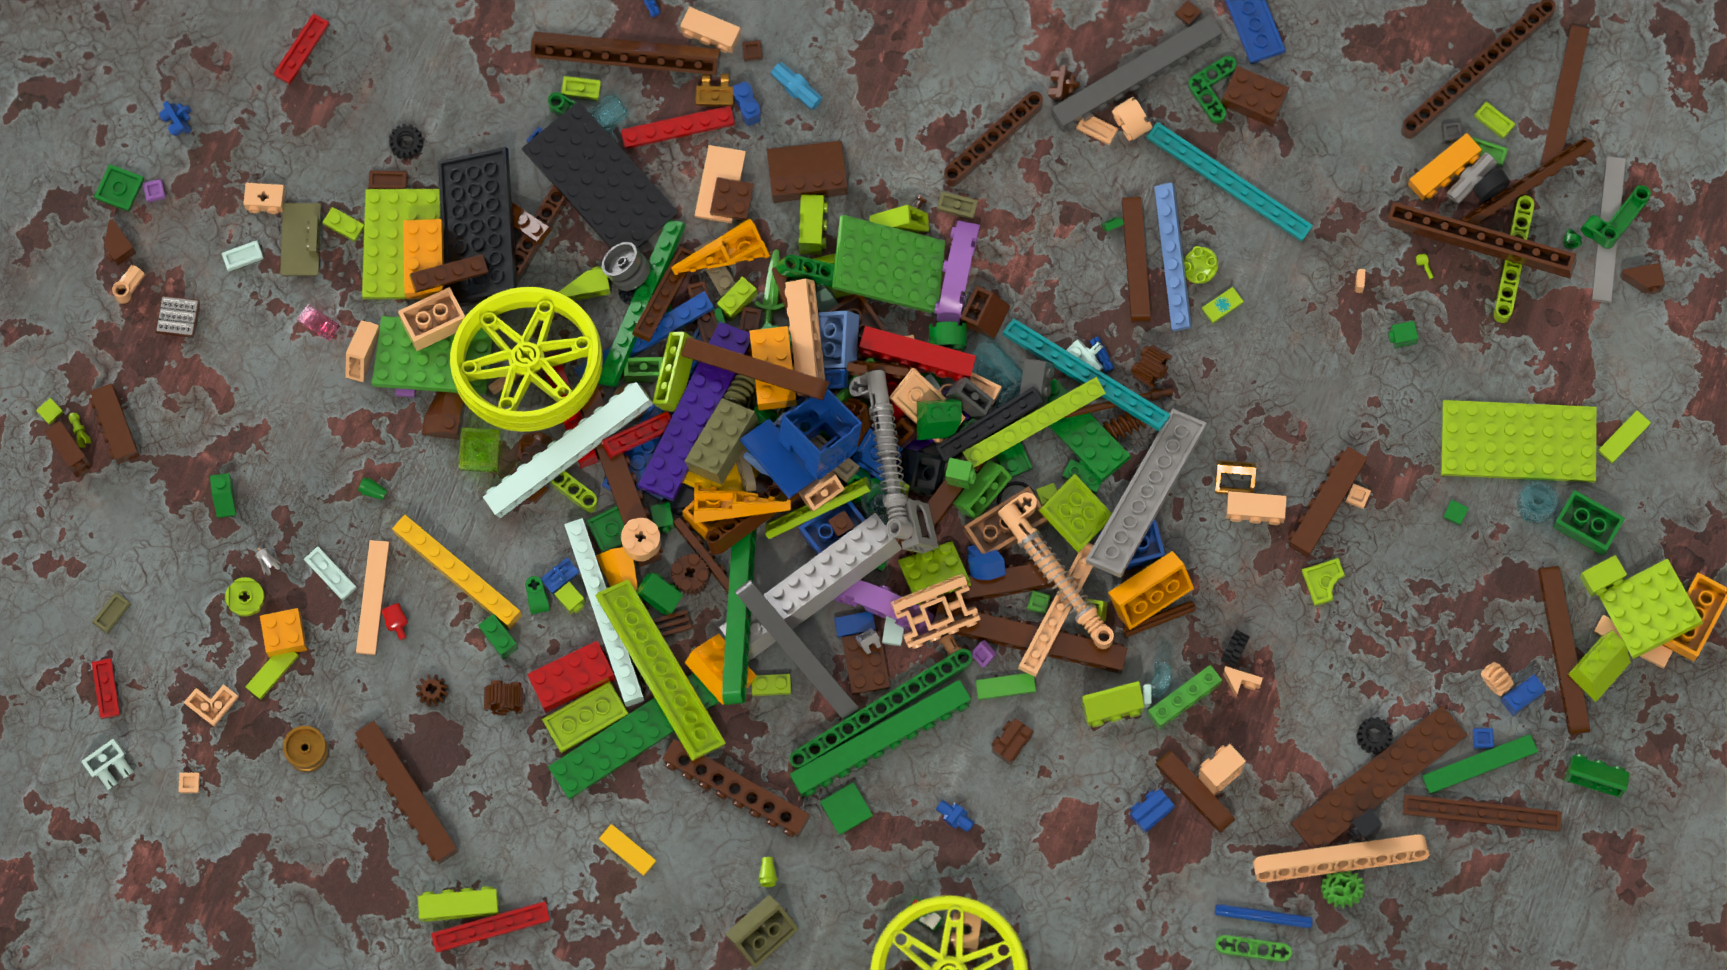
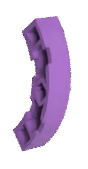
M957 221L956 227H952L950 238H953L949 258L948 261L944 260L942 272H945L940 303L936 302L934 312L938 314L937 321L958 322V325L960 323L965 294H962V291L965 292L969 279L972 256H974L980 228L978 224Z
M859 580L833 599L838 603L854 607L857 604L862 605L866 611L882 618L888 616L896 620L895 624L911 632L906 616L897 619L890 604L891 601L899 599L901 596L892 593L891 589L884 585L878 587ZM916 604L905 608L909 610L911 618L922 614L919 606ZM926 607L925 611L931 624L935 615L928 611L929 608ZM925 621L914 625L918 635L928 632Z

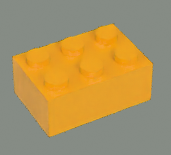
M718 633L692 650L684 663L719 702L724 705L722 684L725 640ZM749 666L747 689L757 676Z

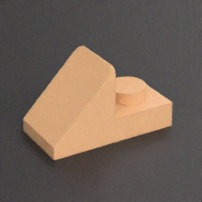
M1226 666L1223 673L1235 697H1237L1240 684H1244V687L1247 689H1260L1263 679L1262 677Z

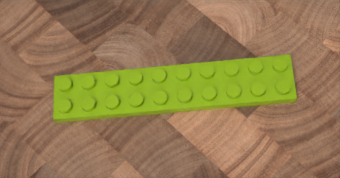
M629 579L598 592L595 595L596 599L692 761L723 747L726 744Z

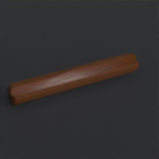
M1193 601L1186 602L1149 617L1131 630L1124 626L1123 633L1126 637L1132 636L1194 612L1196 606Z

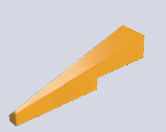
M748 219L675 264L671 269L675 275H678V273L695 272L703 268L722 267L745 260L753 261L755 258H768L770 255L755 224L751 219Z
M695 483L694 523L791 510V500L786 502L776 501L775 497L772 496L765 499L758 497L756 493L734 489L722 491L713 485L711 488L705 489L700 487V483Z
M623 547L596 555V559L610 587L629 579L635 591L637 590L635 563L626 554Z

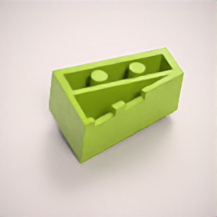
M801 195L800 237L798 242L800 255H822V249H826V238H823V231H827V220H824V213H827L828 202H824V195Z

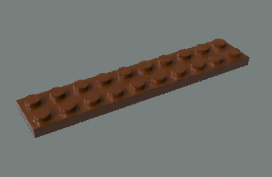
M1442 705L1291 823L1292 827L1310 849L1328 846L1347 831L1355 819L1370 808L1374 810L1466 738L1467 734Z

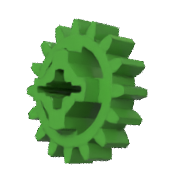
M1351 871L1347 873L1337 872L1333 873V875L1327 874V879L1322 880L1321 893H1323V899H1327L1328 904L1334 902V907H1337L1339 904L1342 908H1345L1346 904L1352 907V902L1358 904L1359 898H1363L1364 884L1362 878L1358 879V873L1352 875Z

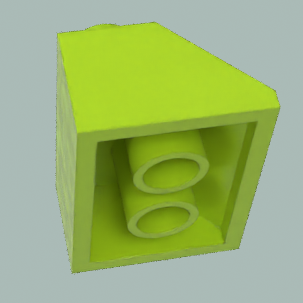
M1611 630L1600 637L1568 674L1595 702L1599 700L1631 663L1626 643Z
M1139 681L1082 696L1081 706L1087 726L1092 725L1095 728L1104 725L1103 722L1106 721L1118 722L1124 716L1136 717L1141 715V712L1144 711V703Z

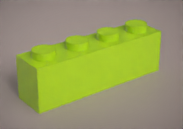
M669 332L652 401L655 406L665 412H675L686 390L693 360L681 356L687 337L695 338L685 332Z
M492 886L481 887V890L473 891V888H464L462 892L443 890L442 894H434V892L428 891L418 896L419 920L421 922L485 917L499 914L498 891L493 889Z

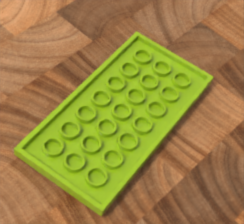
M1443 400L1441 476L1595 483L1597 407Z

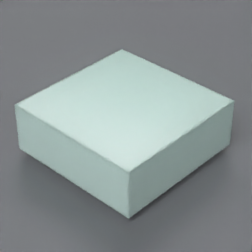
M1144 684L1143 686L1144 708L1151 707V684Z

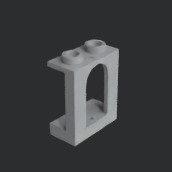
M907 498L906 513L908 521L913 526V533L911 535L912 538L901 542L902 548L922 554L939 548L929 504ZM919 510L923 511L929 538L922 537L917 511Z

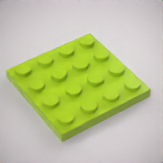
M1668 558L1624 580L1623 583L1616 587L1608 588L1607 592L1599 595L1633 659L1703 624Z

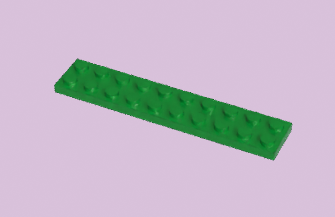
M694 673L687 676L706 711L720 703ZM653 698L557 760L548 768L570 800L675 731L656 698Z

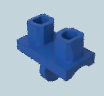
M168 101L163 103L165 108L162 109L159 116L164 122H168L171 119L174 122L168 127L169 132L174 136L182 132L189 133L192 130L187 123L191 119L188 115L192 111L190 106L183 107L182 103L176 106L175 103L170 104Z
M567 557L540 579L548 590L554 594L580 572Z

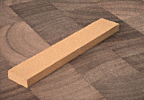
M370 540L356 648L357 654L376 655L389 542Z

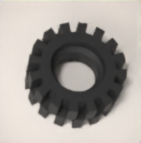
M403 124V127L397 126V129H393L392 134L389 136L390 149L399 159L407 160V158H410L411 160L422 151L424 144L422 134L418 131L417 127L413 128L411 124L409 126ZM403 136H410L414 140L410 148H402L399 145V140Z
M1235 630L1221 661L1235 668L1250 636Z
M1380 717L1365 719L1357 731L1356 739H1358V745H1361L1362 750H1367V753H1382L1389 747L1393 738V731L1390 729L1391 725L1387 724L1385 719L1381 720ZM1373 728L1380 730L1382 733V739L1376 743L1371 742L1367 737V732Z

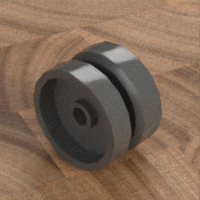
M622 242L612 247L603 258L601 266L603 273L622 291L633 290L640 286L647 279L651 269L649 260L631 242Z

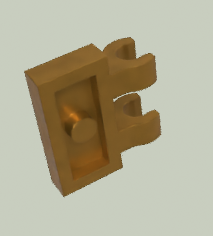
M702 74V86H696V106L733 107L734 93L733 87H729V74H721V86H710L711 76Z

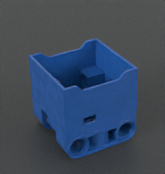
M827 388L824 400L810 397L794 410H789L782 416L777 440L789 453L794 451L805 462V469L816 480H820L856 452L862 422ZM824 429L832 439L818 449L810 440L819 435V432Z

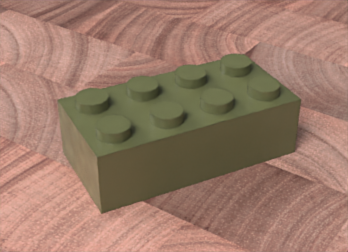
M722 398L685 459L689 471L723 485L745 448L740 442L741 438L754 430L759 424L755 411Z

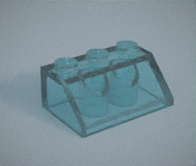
M992 338L979 344L972 353V355H976L972 372L1002 386L994 402V405L999 408L1020 392L1023 370Z

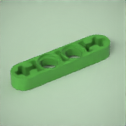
M1228 935L1218 937L1215 942L1217 952L1225 955L1281 963L1287 962L1292 955L1290 946L1284 943ZM1226 940L1227 944L1232 945L1233 941H1236L1235 952L1231 951L1232 947L1229 946L1223 950L1222 946L1218 945V943ZM1239 943H1247L1249 945L1248 952H1240L1238 949ZM1260 945L1268 947L1269 953L1262 956L1258 953ZM1272 946L1276 947L1274 951H1281V948H1285V952L1288 955L1281 958L1280 954L1274 953V957H1270Z

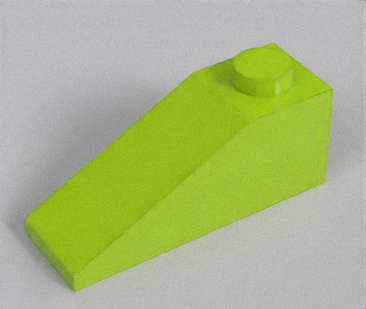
M602 267L591 268V270L586 271L558 292L573 301L611 295L608 277L603 273Z

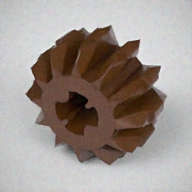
M428 674L427 681L423 678L420 679L423 685H416V688L420 690L416 693V696L421 697L419 700L421 704L426 702V706L430 707L433 702L434 706L438 707L437 701L445 702L442 696L448 697L449 694L445 690L449 687L447 684H444V678L438 680V675L435 674L433 679H431ZM432 687H434V689H435V690H434V692H435L434 694H431L430 692H428V691H430V688H432Z

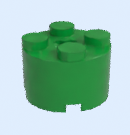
M938 322L936 327L929 324V343L964 352V349L967 348V324L962 323L963 326H958V322Z

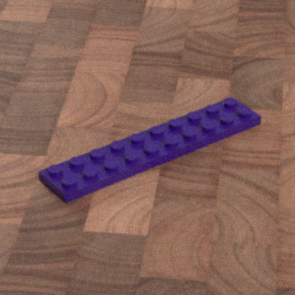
M719 322L709 344L746 355L751 346L750 333ZM699 362L638 484L640 489L671 501L675 500L689 471L685 459L737 373Z

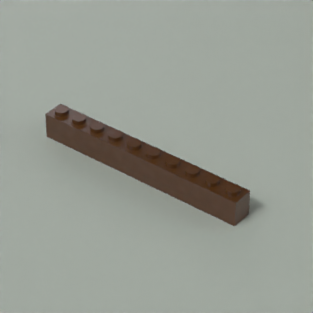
M536 31L531 40V58L717 75L719 68L720 49Z
M1393 202L1387 218L1389 227L1571 279L1577 262L1576 254L1396 202Z
M597 385L593 395L581 409L584 418H589L594 414L595 409L606 405L602 399L605 397L602 386L598 387ZM599 444L595 448L624 526L631 519L650 518L647 507L643 508L641 503L644 500L641 490H636L634 485L637 483L635 474L629 471L628 466H631L628 456H624L622 453L610 459L602 444ZM640 537V539H638V542H642V539H644V537ZM660 546L658 553L649 558V560L637 561L639 567L661 560L662 547Z
M938 604L934 622L948 617L943 604ZM961 608L951 611L954 621L967 617L963 615ZM981 611V613H978L981 619L977 621L976 625L971 627L963 626L954 635L979 641L985 640L987 643L1027 651L1041 624L1033 626L1028 621L1019 620L1016 622L1007 616L995 617L990 612ZM1061 629L1047 657L1122 674L1128 648L1124 647V644L1113 642L1109 648L1100 649L1095 645L1094 640L1086 638V635L1079 633L1071 635L1067 634L1066 630Z

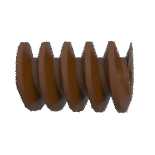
M1126 411L1123 413V417L1117 415L1116 420L1111 418L1109 420L1110 424L1107 421L1103 422L1104 429L1117 442H1119V435L1124 439L1126 438L1125 432L1133 435V428L1137 432H1139L1140 425L1146 429V423Z

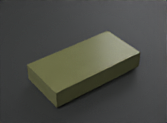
M115 592L92 623L106 634H109L131 606V603Z

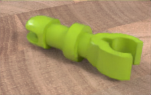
M70 413L69 421L74 426V434H77V444L79 447L85 448L84 441L91 444V439L84 432L85 428L80 423L79 415L77 413Z

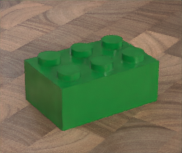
M1574 490L1553 528L1604 556L1625 518Z

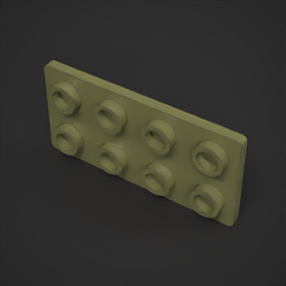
M320 203L283 204L281 276L319 275Z

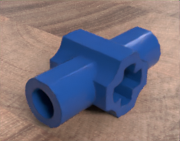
M942 800L936 808V811L944 816L943 820L952 828L957 829L959 826L968 833L975 824L973 820L967 817L968 812L955 803L951 806Z

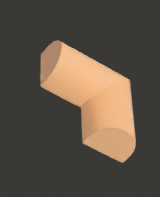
M224 684L212 699L195 688L184 704L215 727L239 696Z

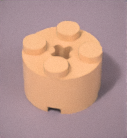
M1131 97L1112 110L1114 120L1118 126L1122 127L1128 141L1135 140L1152 129L1150 121H1146L1145 112L1134 97Z
M646 518L631 519L622 530V546L631 559L646 561L658 553L661 546L660 532L657 525ZM640 537H644V539H642V542H638V539H640Z

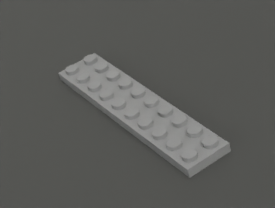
M1175 409L1171 410L1170 419L1156 436L1087 556V564L1117 577H1122L1207 428L1206 422Z

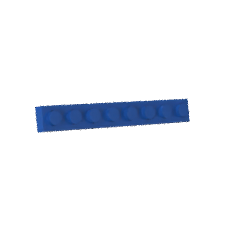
M706 292L700 293L665 314L650 342L637 338L629 358L635 357L669 336V332H677L715 309ZM611 347L602 352L603 365L606 361V358L609 354ZM588 361L574 368L580 380L583 377Z

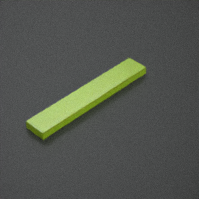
M864 477L845 486V490L815 511H812L805 505L767 523L765 527L767 538L771 539L870 492V480L868 477Z

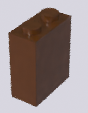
M58 421L44 431L76 477L79 475L83 476L89 471L92 465L61 421Z

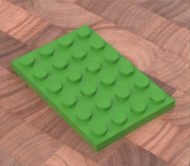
M842 215L839 220L832 289L935 314L936 302L939 303L945 241Z
M382 316L372 387L458 393L450 366V352L455 334L416 351L401 323L400 317ZM482 327L473 337L468 347L465 361L492 354L493 340ZM490 365L481 367V370L490 369ZM488 379L469 381L479 395H486Z

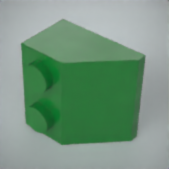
M954 399L917 401V440L950 438L955 435L962 421V401Z

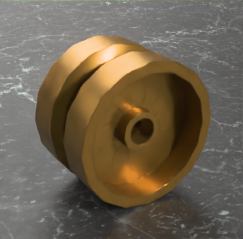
M299 726L292 729L283 741L285 758L294 769L300 772L311 773L319 770L328 759L329 747L327 741L317 729L311 726Z

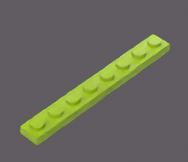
M1097 377L962 453L968 462H972L974 468L1106 393Z

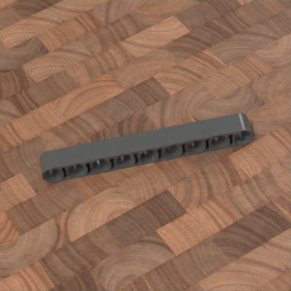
M750 579L735 591L742 602L843 720L860 710Z

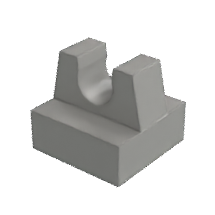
M872 628L855 637L857 643L867 654L871 653L869 649L870 644L873 643L877 648L881 647L880 638Z

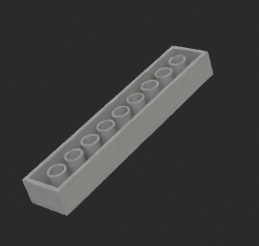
M874 513L763 596L793 630L902 548L895 538L887 535L886 526L878 515ZM752 612L748 662L776 642ZM724 623L719 628L726 636V623Z

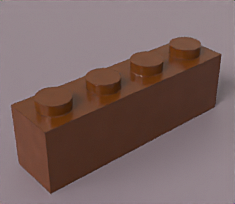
M112 383L90 391L92 398H89L92 408L97 409L98 415H95L99 426L103 425L104 432H102L105 443L109 442L111 449H108L111 459H115L119 465L139 457L138 449Z

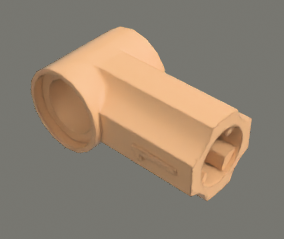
M131 265L121 280L113 285L112 291L118 303L125 304L131 300L132 293L145 276L141 269ZM126 290L125 294H118L119 291Z

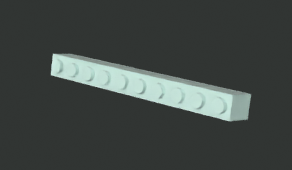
M637 382L627 385L624 388L625 391L611 397L609 403L595 409L593 415L582 419L573 430H567L561 439L551 442L545 451L535 454L532 457L533 460L519 466L517 472L503 478L502 483L497 487L494 486L487 490V494L483 498L493 513L502 518L601 444L603 439L613 435L652 406L654 403L642 386Z
M583 518L566 523L564 525L625 706L628 707L643 702L644 698L628 651L595 597L598 592L605 590L606 586Z

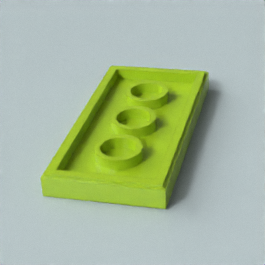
M609 681L546 716L542 721L559 751L563 753L629 714Z

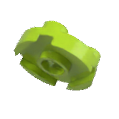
M247 577L235 580L225 593V601L230 610L242 617L260 612L265 600L264 591L259 583ZM247 592V595L250 596V598L247 599L246 602H243V599H240V596H243L244 593Z

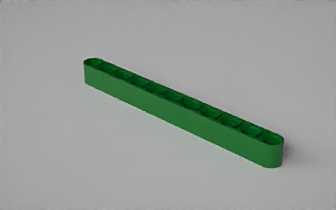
M756 529L731 547L722 684L724 705L746 702L751 611L737 596L735 591L749 579L753 583Z
M960 649L796 749L790 755L791 767L797 770L859 736L965 671L972 664L971 652L967 649ZM965 655L969 660L966 663H961L958 658ZM949 665L952 667V671L944 673L942 667ZM932 675L936 678V681L928 683L925 678ZM914 685L918 686L920 690L917 693H911L909 688ZM894 696H901L903 701L898 704L894 703L892 699ZM884 706L887 710L885 713L880 714L877 713L876 708ZM862 716H868L870 721L863 724L859 719ZM851 726L854 730L852 733L846 734L843 732V728ZM834 736L837 738V741L834 744H829L826 742V739ZM817 746L820 748V752L812 754L810 748ZM800 756L804 761L802 764L797 765L793 762L794 758Z

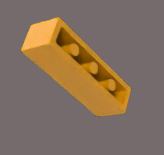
M1466 133L1411 177L1408 186L1422 201L1426 198L1431 199L1437 194L1436 190L1441 186L1444 188L1450 184L1452 177L1455 175L1460 176L1465 171V167L1470 163L1473 165L1480 158L1479 155L1482 149Z

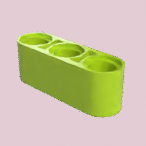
M566 471L558 475L564 477L562 482H555V478L551 480L552 486L584 511L591 513L597 510L598 500L596 495ZM577 487L579 491L576 494L569 493L570 489ZM591 498L594 500L592 505L584 504L586 499Z

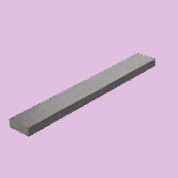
M1607 156L1600 218L1609 223L1621 208L1626 159ZM1617 242L1609 249L1603 248L1597 243L1591 301L1611 303Z

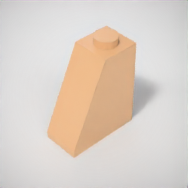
M360 321L346 352V378L364 382L378 341L379 325Z

